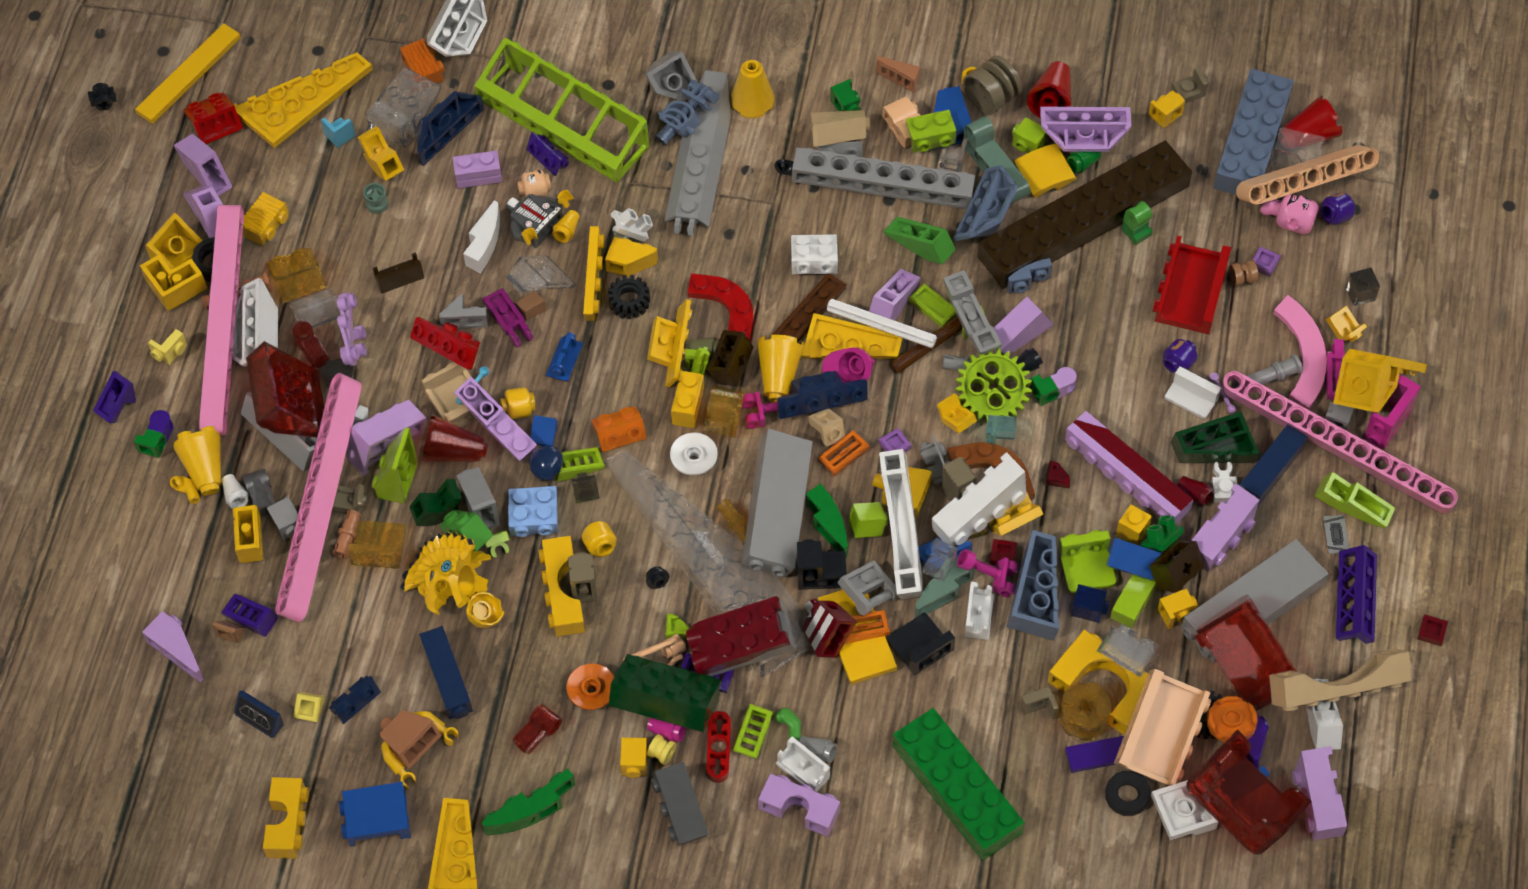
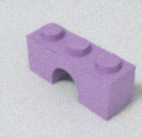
M770 774L758 799V809L782 818L788 807L792 805L803 806L808 811L805 817V828L829 837L840 812V801L831 794L815 792L812 787L806 784H795L786 776Z

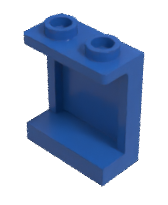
M403 782L342 791L343 800L339 801L340 815L345 816V824H341L343 839H348L350 847L355 846V841L394 834H399L401 839L411 838L406 791Z

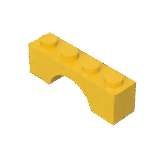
M571 536L542 540L543 549L538 551L540 564L545 563L546 570L541 572L543 585H548L549 592H544L546 606H551L552 614H548L550 629L555 628L556 637L584 633L585 628L580 600L567 596L559 587L562 578L569 572L568 557L573 555Z

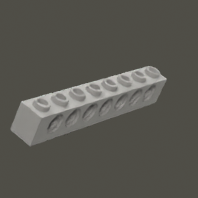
M797 147L791 182L967 209L972 198L975 175L966 172L947 171L942 168L934 169L921 165L902 164L897 161L889 162L877 158H864L852 154L844 155L832 151L825 152Z

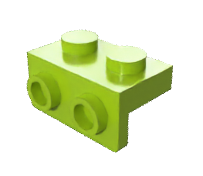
M949 110L906 119V127L912 142L911 149L913 153L926 152L929 149L948 147L956 143V128Z

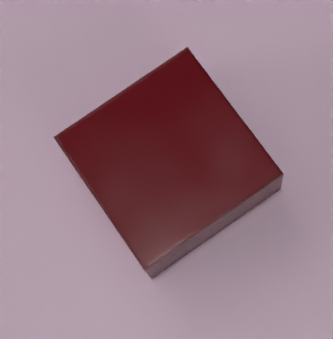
M993 539L990 565H996V562L1003 558L1015 561L1017 542Z
M1424 614L1417 639L1441 646L1448 621Z

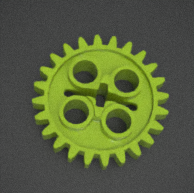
M998 348L996 354H993L992 351L987 352V355H980L978 353L979 358L970 355L971 363L963 362L966 370H958V374L962 377L956 378L955 383L961 386L956 387L955 392L962 393L958 398L959 401H965L962 406L963 408H970L972 413L978 414L977 421H980L982 417H986V423L989 424L991 418H994L996 424H999L1000 418L1003 417L1005 422H1008L1009 414L1016 418V409L1023 412L1024 406L1022 403L1029 402V398L1025 395L1031 394L1032 390L1026 386L1031 385L1032 380L1025 378L1030 372L1022 371L1025 366L1024 362L1017 365L1018 356L1012 359L1009 358L1010 351H1007L1004 356L1001 355L1000 348ZM987 366H994L998 372L991 375L986 372L985 368ZM977 373L982 374V376L984 377V379L981 378V377H978V376H977ZM1012 380L1016 383V387L1008 389L1004 386V382ZM974 383H979L982 385L983 390L981 392H974L970 386ZM994 383H997V388H993L992 390L989 388L990 384L993 385ZM1003 394L1010 396V399H1006ZM991 398H998L1002 404L994 407L989 403V400Z

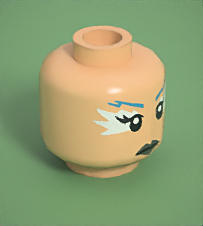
M541 169L524 172L521 176L522 181L517 182L520 195L525 194V197L529 194L548 196V191H552L548 173L544 174V171Z

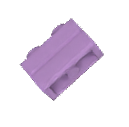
M497 150L453 157L458 188L502 182Z

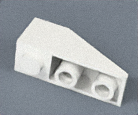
M1313 679L1318 682H1329L1328 679ZM1322 700L1319 701V705L1307 706L1310 732L1315 749L1331 746L1332 750L1341 749L1343 724L1336 702Z

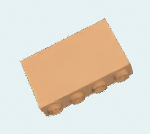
M1157 669L1149 670L1114 764L1167 786L1180 783L1184 774V769H1182L1184 761L1190 758L1193 751L1191 742L1193 737L1199 734L1202 727V722L1199 721L1202 714L1207 712L1211 703V699H1209L1210 692L1199 690L1164 675V672Z

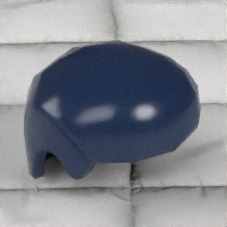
M551 445L535 449L529 460L530 471L542 482L544 480H553L554 476L560 472L563 466L562 453L557 447Z

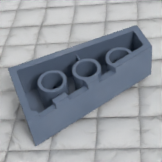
M1032 530L1026 544L1006 625L1008 628L1054 640L1059 630L1056 536Z

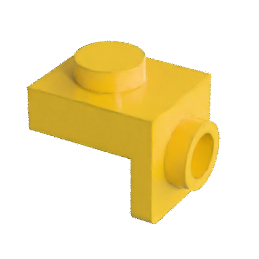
M1347 306L1340 308L1325 319L1336 337L1344 339V341L1349 340L1353 342L1363 335L1361 331L1367 328L1365 323L1358 324Z
M955 393L937 404L942 423L958 434L977 421L974 413L962 407L958 395Z

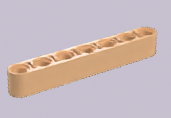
M1355 145L1242 181L1237 186L1236 194L1242 201L1255 205L1262 204L1371 169L1377 165L1379 153L1376 149Z

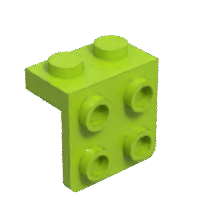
M1093 530L1088 534H1069L1064 538H1060L1058 552L1070 593L1115 586L1116 577L1114 570L1107 566L1109 552L1107 551L1110 543L1108 530Z

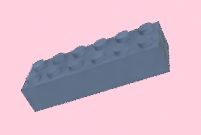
M1250 69L1216 173L1213 189L1237 195V186L1242 181L1266 174L1291 95L1293 79Z

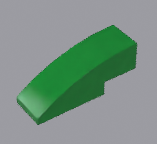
M820 483L806 493V506L815 514L813 515V527L833 549L845 551L847 558L848 544L843 519L831 495Z

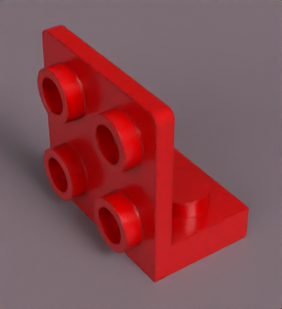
M224 92L213 93L208 96V99L201 102H192L187 108L183 109L185 115L193 124L198 138L205 144L243 129L234 104Z

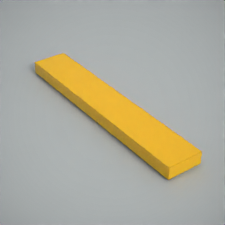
M223 23L135 108L136 114L154 124L241 39L240 33Z

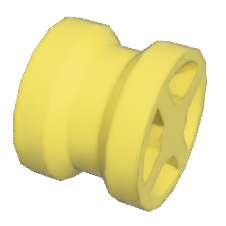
M657 734L648 748L647 756L657 758L661 764L666 765L672 758L677 744L673 741L668 742L664 740L662 735Z

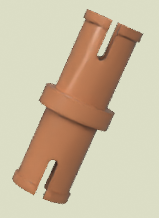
M347 510L343 525L338 529L337 535L339 537L332 552L337 558L346 559L348 557L352 541H355L357 537L356 529L362 515L355 510Z

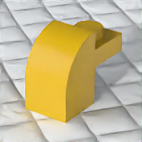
M375 126L357 137L365 152L363 155L366 161L381 179L387 181L404 171L396 151L388 147L379 127Z

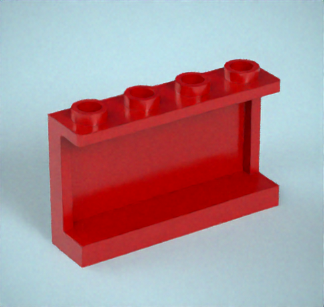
M1177 235L1176 242H1171L1168 256H1172L1170 262L1166 261L1163 274L1166 275V279L1160 280L1157 293H1160L1161 297L1160 299L1155 298L1152 312H1156L1155 322L1209 335L1232 247L1223 245L1221 252L1183 244L1181 243L1182 236Z

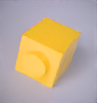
M1130 504L1118 522L1116 536L1129 543L1138 545L1146 534V528L1150 526L1152 516Z
M621 737V775H626L629 778L647 776V738Z

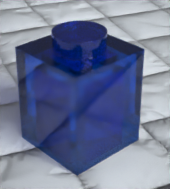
M1078 584L1071 616L1100 623L1101 616L1107 615L1110 601L1106 600L1107 591Z

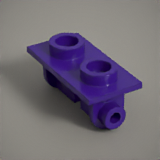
M531 132L526 150L554 176H557L560 167L566 168L569 165L568 157L563 155L558 149L554 150L555 146L544 135H536L534 132Z

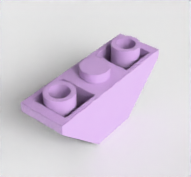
M203 185L183 193L184 198L208 237H215L218 205H223L213 187Z

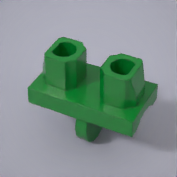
M1162 515L1157 519L1158 525L1154 524L1147 527V538L1141 543V546L1154 548L1155 551L1161 554L1184 534L1183 527L1175 525L1174 516Z

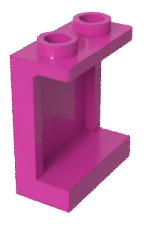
M1400 374L1397 388L1390 396L1387 404L1393 410L1387 418L1373 412L1364 439L1375 447L1384 450L1412 412L1421 386Z

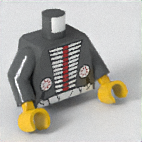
M563 190L558 196L553 197L529 194L522 202L512 197L508 201L506 208L511 211L510 228L515 240L524 242L528 246L531 244L534 248H537L552 233L553 226L563 217L561 206L568 208V201L574 199L568 190Z

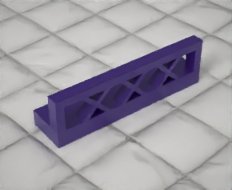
M1365 545L1339 551L1336 639L1339 641L1357 637L1365 644L1375 642L1377 554ZM1355 556L1354 563L1348 568L1347 557ZM1352 575L1355 576L1353 585L1346 589V582ZM1353 597L1354 604L1347 612L1345 604ZM1352 619L1353 630L1344 632V626Z

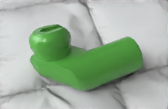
M789 708L778 710L775 714L777 722L781 724L785 722L789 727V739L794 737L799 741L801 738L800 718Z

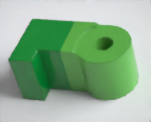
M1140 201L1134 208L1127 209L1123 219L1122 231L1135 245L1152 236V229L1149 227L1152 212L1144 201Z

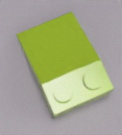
M405 427L390 443L386 454H382L379 467L381 469L379 474L374 476L372 484L378 499L405 504L418 465L410 428Z

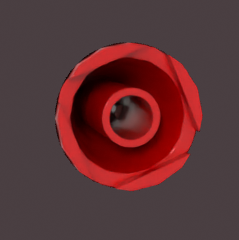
M1061 61L1051 63L1029 91L1027 105L1035 116L1041 118L1040 107H1071L1070 68L1066 63Z
M1320 96L1279 130L1277 140L1283 149L1286 147L1290 151L1342 136L1343 130L1341 125L1338 127L1336 125V120L1339 118L1329 101Z

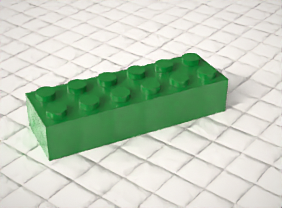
M934 707L893 734V748L982 861L1023 834L1025 825L1023 819Z

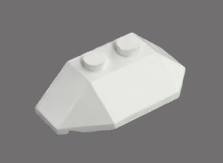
M446 0L427 35V45L445 57L470 55L487 22L483 0Z
M260 278L243 285L240 290L241 295L237 300L233 359L243 367L264 358L278 348V308Z

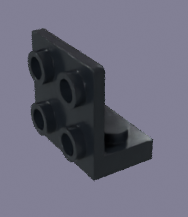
M922 613L886 637L887 642L914 676L954 651L955 636L949 630L943 634L927 613Z

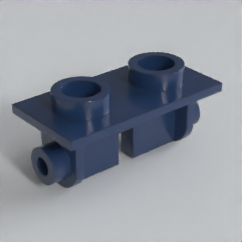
M372 676L360 677L348 689L350 691L348 695L344 692L335 701L331 702L332 705L329 709L334 715L337 714L342 724H345L381 693Z

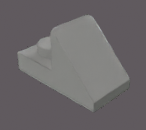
M463 294L459 295L439 314L441 325H444L445 322L452 323L458 326L457 329L488 327L486 307L480 308L475 306L465 308Z

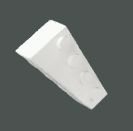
M1007 452L1000 458L1003 462L995 469L990 466L984 472L985 476L978 484L972 482L965 488L966 490L963 492L960 500L955 497L932 517L933 531L950 549L965 543L973 533L982 531L987 526V523L994 518H1000L1008 508L1018 505L1024 500L1026 496L1025 471Z

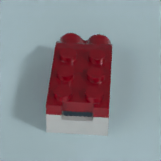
M777 596L701 620L686 630L687 640L692 650V662L696 672L700 675H709L711 677L796 649L785 603Z

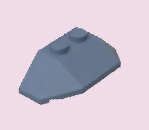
M1003 165L985 170L953 237L955 241L989 236L997 231L1018 189L1017 184Z

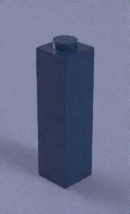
M1288 424L1240 484L1243 489L1259 499L1257 508L1305 447L1307 436Z
M443 626L420 633L421 642L449 720L467 716L468 713L473 712L471 701Z

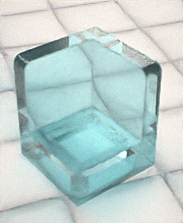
M988 415L986 443L995 444L996 439H1015L1016 417Z

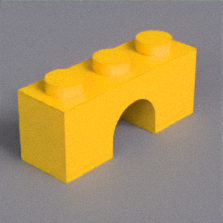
M272 777L269 803L272 810L287 812V817L280 824L265 826L263 850L267 858L297 859L298 850H302L303 835H300L301 826H305L306 812L303 811L304 802L307 803L309 798V789L305 787L302 778Z

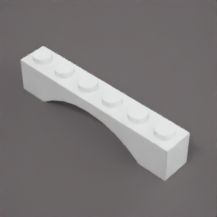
M903 449L879 452L890 519L897 595L901 600L920 597L924 587L907 455Z

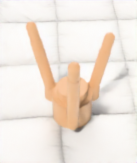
M675 634L661 643L631 655L643 657L661 650L666 658H672L667 665L674 666L675 663L683 659L681 653L686 651V646L681 637Z

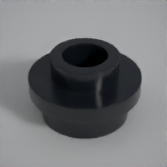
M660 566L651 568L646 573L647 586L651 589L664 587L669 581V573Z

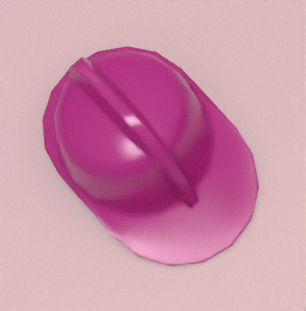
M851 347L837 350L828 354L824 359L822 373L836 371L844 383L860 379L868 380L871 376L875 359L871 358L866 351L860 348Z

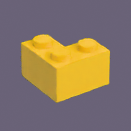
M159 254L140 265L145 281L167 311L208 289L202 272L192 259L171 270Z

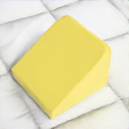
M307 692L297 693L293 718L318 722L325 696Z

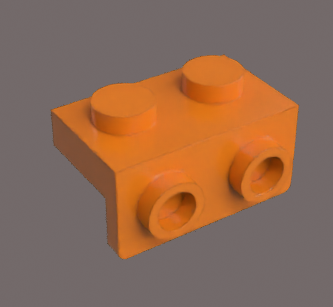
M636 406L625 407L611 414H602L591 420L603 452L647 438L643 419Z

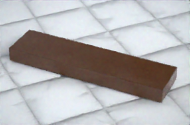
M826 274L772 335L795 337L798 343L809 331L813 313L823 315L827 311L828 302L831 299L837 300L846 290V284L833 275Z

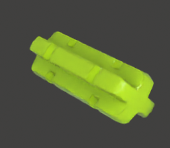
M699 347L697 349L691 372L705 375L710 357L707 347Z

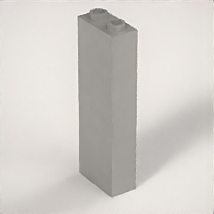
M767 429L760 438L741 565L748 566L755 571L770 572L776 577H787L795 568L797 542H799L813 441L772 429Z
M1295 539L1186 615L1183 619L1182 631L1186 638L1195 642L1203 657L1209 658L1212 663H1215L1324 586L1328 572Z

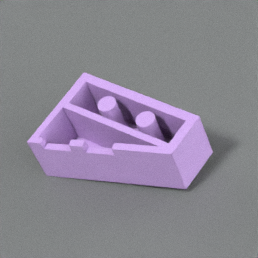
M410 400L395 404L382 413H376L372 418L364 422L356 423L351 430L346 458L365 476L369 473L368 468L378 460L380 461L382 454H386L390 443L405 427L410 428L413 440L421 435L424 430L426 417Z
M1331 746L1301 751L1295 770L1292 771L1293 783L1300 790L1298 796L1300 807L1305 809L1307 815L1305 818L1306 829L1308 833H1312L1314 841L1343 836L1347 828L1341 794L1337 793L1334 779L1338 778L1336 770L1331 771L1329 756L1333 754Z

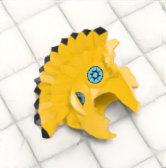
M446 532L444 535L438 533L436 537H431L428 542H424L423 547H419L420 553L415 555L417 561L410 563V569L402 574L405 581L401 584L400 588L406 592L417 587L419 593L425 597L427 608L437 615L440 614L439 609L446 604V600L452 595L457 607L461 608L467 604L475 592H486L488 590V579L477 575L474 569L480 567L483 561L491 560V555L485 554L483 551H473L475 548L473 539H468L465 535H459L457 532Z

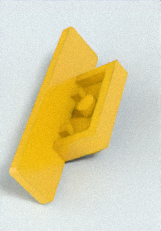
M688 299L678 307L675 322L659 316L653 320L647 360L668 367L665 386L669 388L679 381L682 368H680L681 361L686 353L684 342L689 334L687 323L692 315V309H690L691 300Z

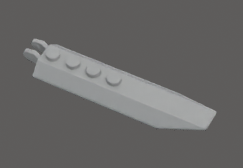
M705 70L700 83L712 88L713 92L719 93V100L716 103L708 101L712 108L710 112L699 106L694 109L700 118V123L694 129L695 133L693 135L689 134L681 139L664 222H669L675 219L674 234L680 233L682 222L689 223L687 227L689 236L694 235L695 226L698 222L707 228L710 225L731 120L727 73Z

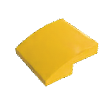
M1056 143L1036 149L1014 160L1020 173L1027 180L1034 198L1041 196L1054 187L1058 191L1076 180L1073 171Z

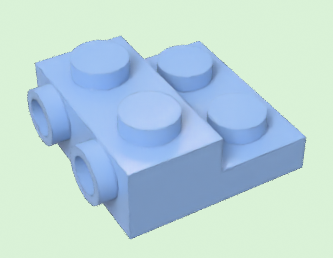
M556 486L508 489L510 536L525 537L530 534L550 535L558 533Z

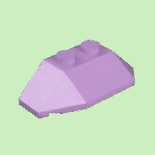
M1040 107L1041 128L1064 152H1109L1132 126L1130 107Z

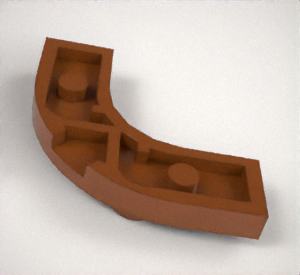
M986 442L969 443L947 448L950 462L962 457L970 469H988L990 466L995 469L1003 462L1000 458L1007 452L1025 471L1026 492L1030 500L1035 499V492L1027 468L1021 459L1007 448Z

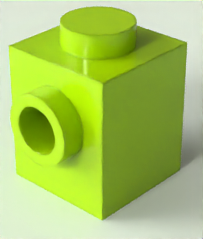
M1025 117L1012 130V145L1021 152L1029 153L1043 147L1047 143L1048 134L1041 128L1040 124Z
M880 502L857 503L852 505L848 522L855 538L882 536L884 528L888 524V515L884 512Z

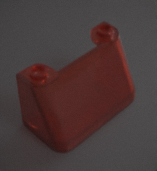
M1248 594L1233 602L1196 629L1198 634L1195 635V638L1202 648L1206 646L1211 650L1235 688L1237 697L1252 704L1256 711L1272 702L1269 675L1290 670L1297 672Z
M1237 729L1188 779L1186 787L1188 792L1241 845L1253 854H1262L1289 830L1312 801L1296 788H1288L1282 793L1246 758L1251 751V744Z

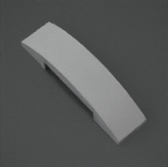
M965 270L944 277L943 281L956 314L978 353L982 355L1002 347L993 326H990L974 295V288Z

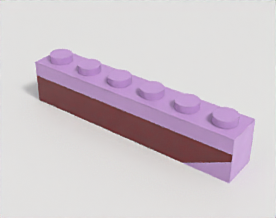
M1087 411L1067 427L1065 440L1068 446L1073 450H1078L1084 455L1088 463L1096 465L1105 477L1113 479L1119 484L1123 492L1131 494L1137 499L1141 507L1149 509L1155 514L1157 519L1162 515L1174 516L1176 525L1191 511L1193 498Z

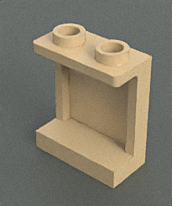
M455 362L449 363L445 368L436 373L428 374L422 380L424 393L451 433L477 420L464 404L459 405L456 402L457 396L454 392L471 376L467 369Z

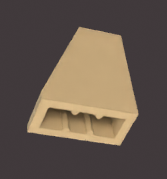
M864 110L811 113L813 147L866 138V131H870V118L865 117Z

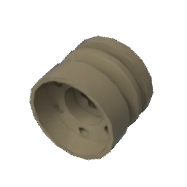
M1001 56L991 57L981 65V68H976L963 79V86L968 98L979 111L986 115H992L1002 108L1005 102H1010L1013 98L1017 97L1022 92L1023 87L1017 71Z

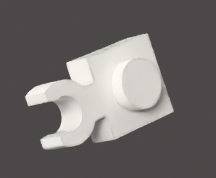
M1218 462L1214 464L1213 473L1216 477H1212L1211 481L1212 489H1214V503L1227 502L1231 497V488L1235 483L1237 484L1236 476L1229 477L1232 471L1231 462H1227L1226 470H1220Z

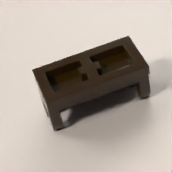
M416 252L411 254V260L381 271H378L377 266L372 268L381 294L424 279L420 260L417 259Z

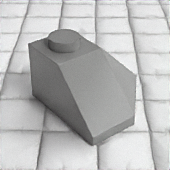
M682 51L667 53L653 62L645 73L655 93L681 101L687 100L681 93V90L684 88L690 91L688 89L689 82L696 80Z

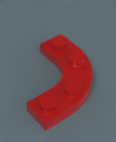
M691 273L688 298L707 299L721 303L730 314L728 330L744 332L750 341L753 328V307L746 292L736 283L726 278Z

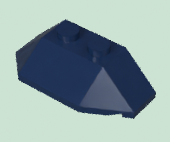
M454 91L444 101L438 103L431 113L419 121L417 125V151L422 166L427 164L484 111L480 95Z

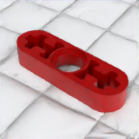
M723 711L714 712L708 722L706 772L709 780L715 783H721L729 776L731 719ZM718 720H723L722 734H717L716 724ZM720 741L726 745V748L722 752H715L711 748L712 745ZM716 759L720 760V774H715L714 771Z

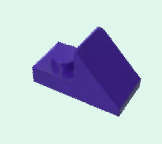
M113 371L93 411L107 422L115 423L125 403L136 402L133 383L117 371Z

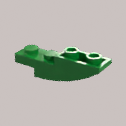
M567 768L565 771L553 775L550 782L543 788L538 787L531 793L530 798H527L522 792L517 796L509 797L504 802V806L499 810L492 811L486 815L482 822L484 833L490 836L514 832L534 825L551 816L562 808L560 797L576 785L574 775Z

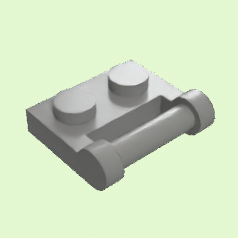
M874 560L844 575L838 581L841 588L856 604V609L860 615L870 613L872 608L887 600L892 601L898 598L896 585ZM882 587L884 590L882 593L868 600L864 596L876 588Z

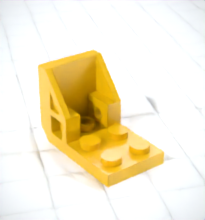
M1349 349L1342 359L1333 404L1379 413L1397 388L1400 373L1415 376L1416 372L1425 373L1427 364Z

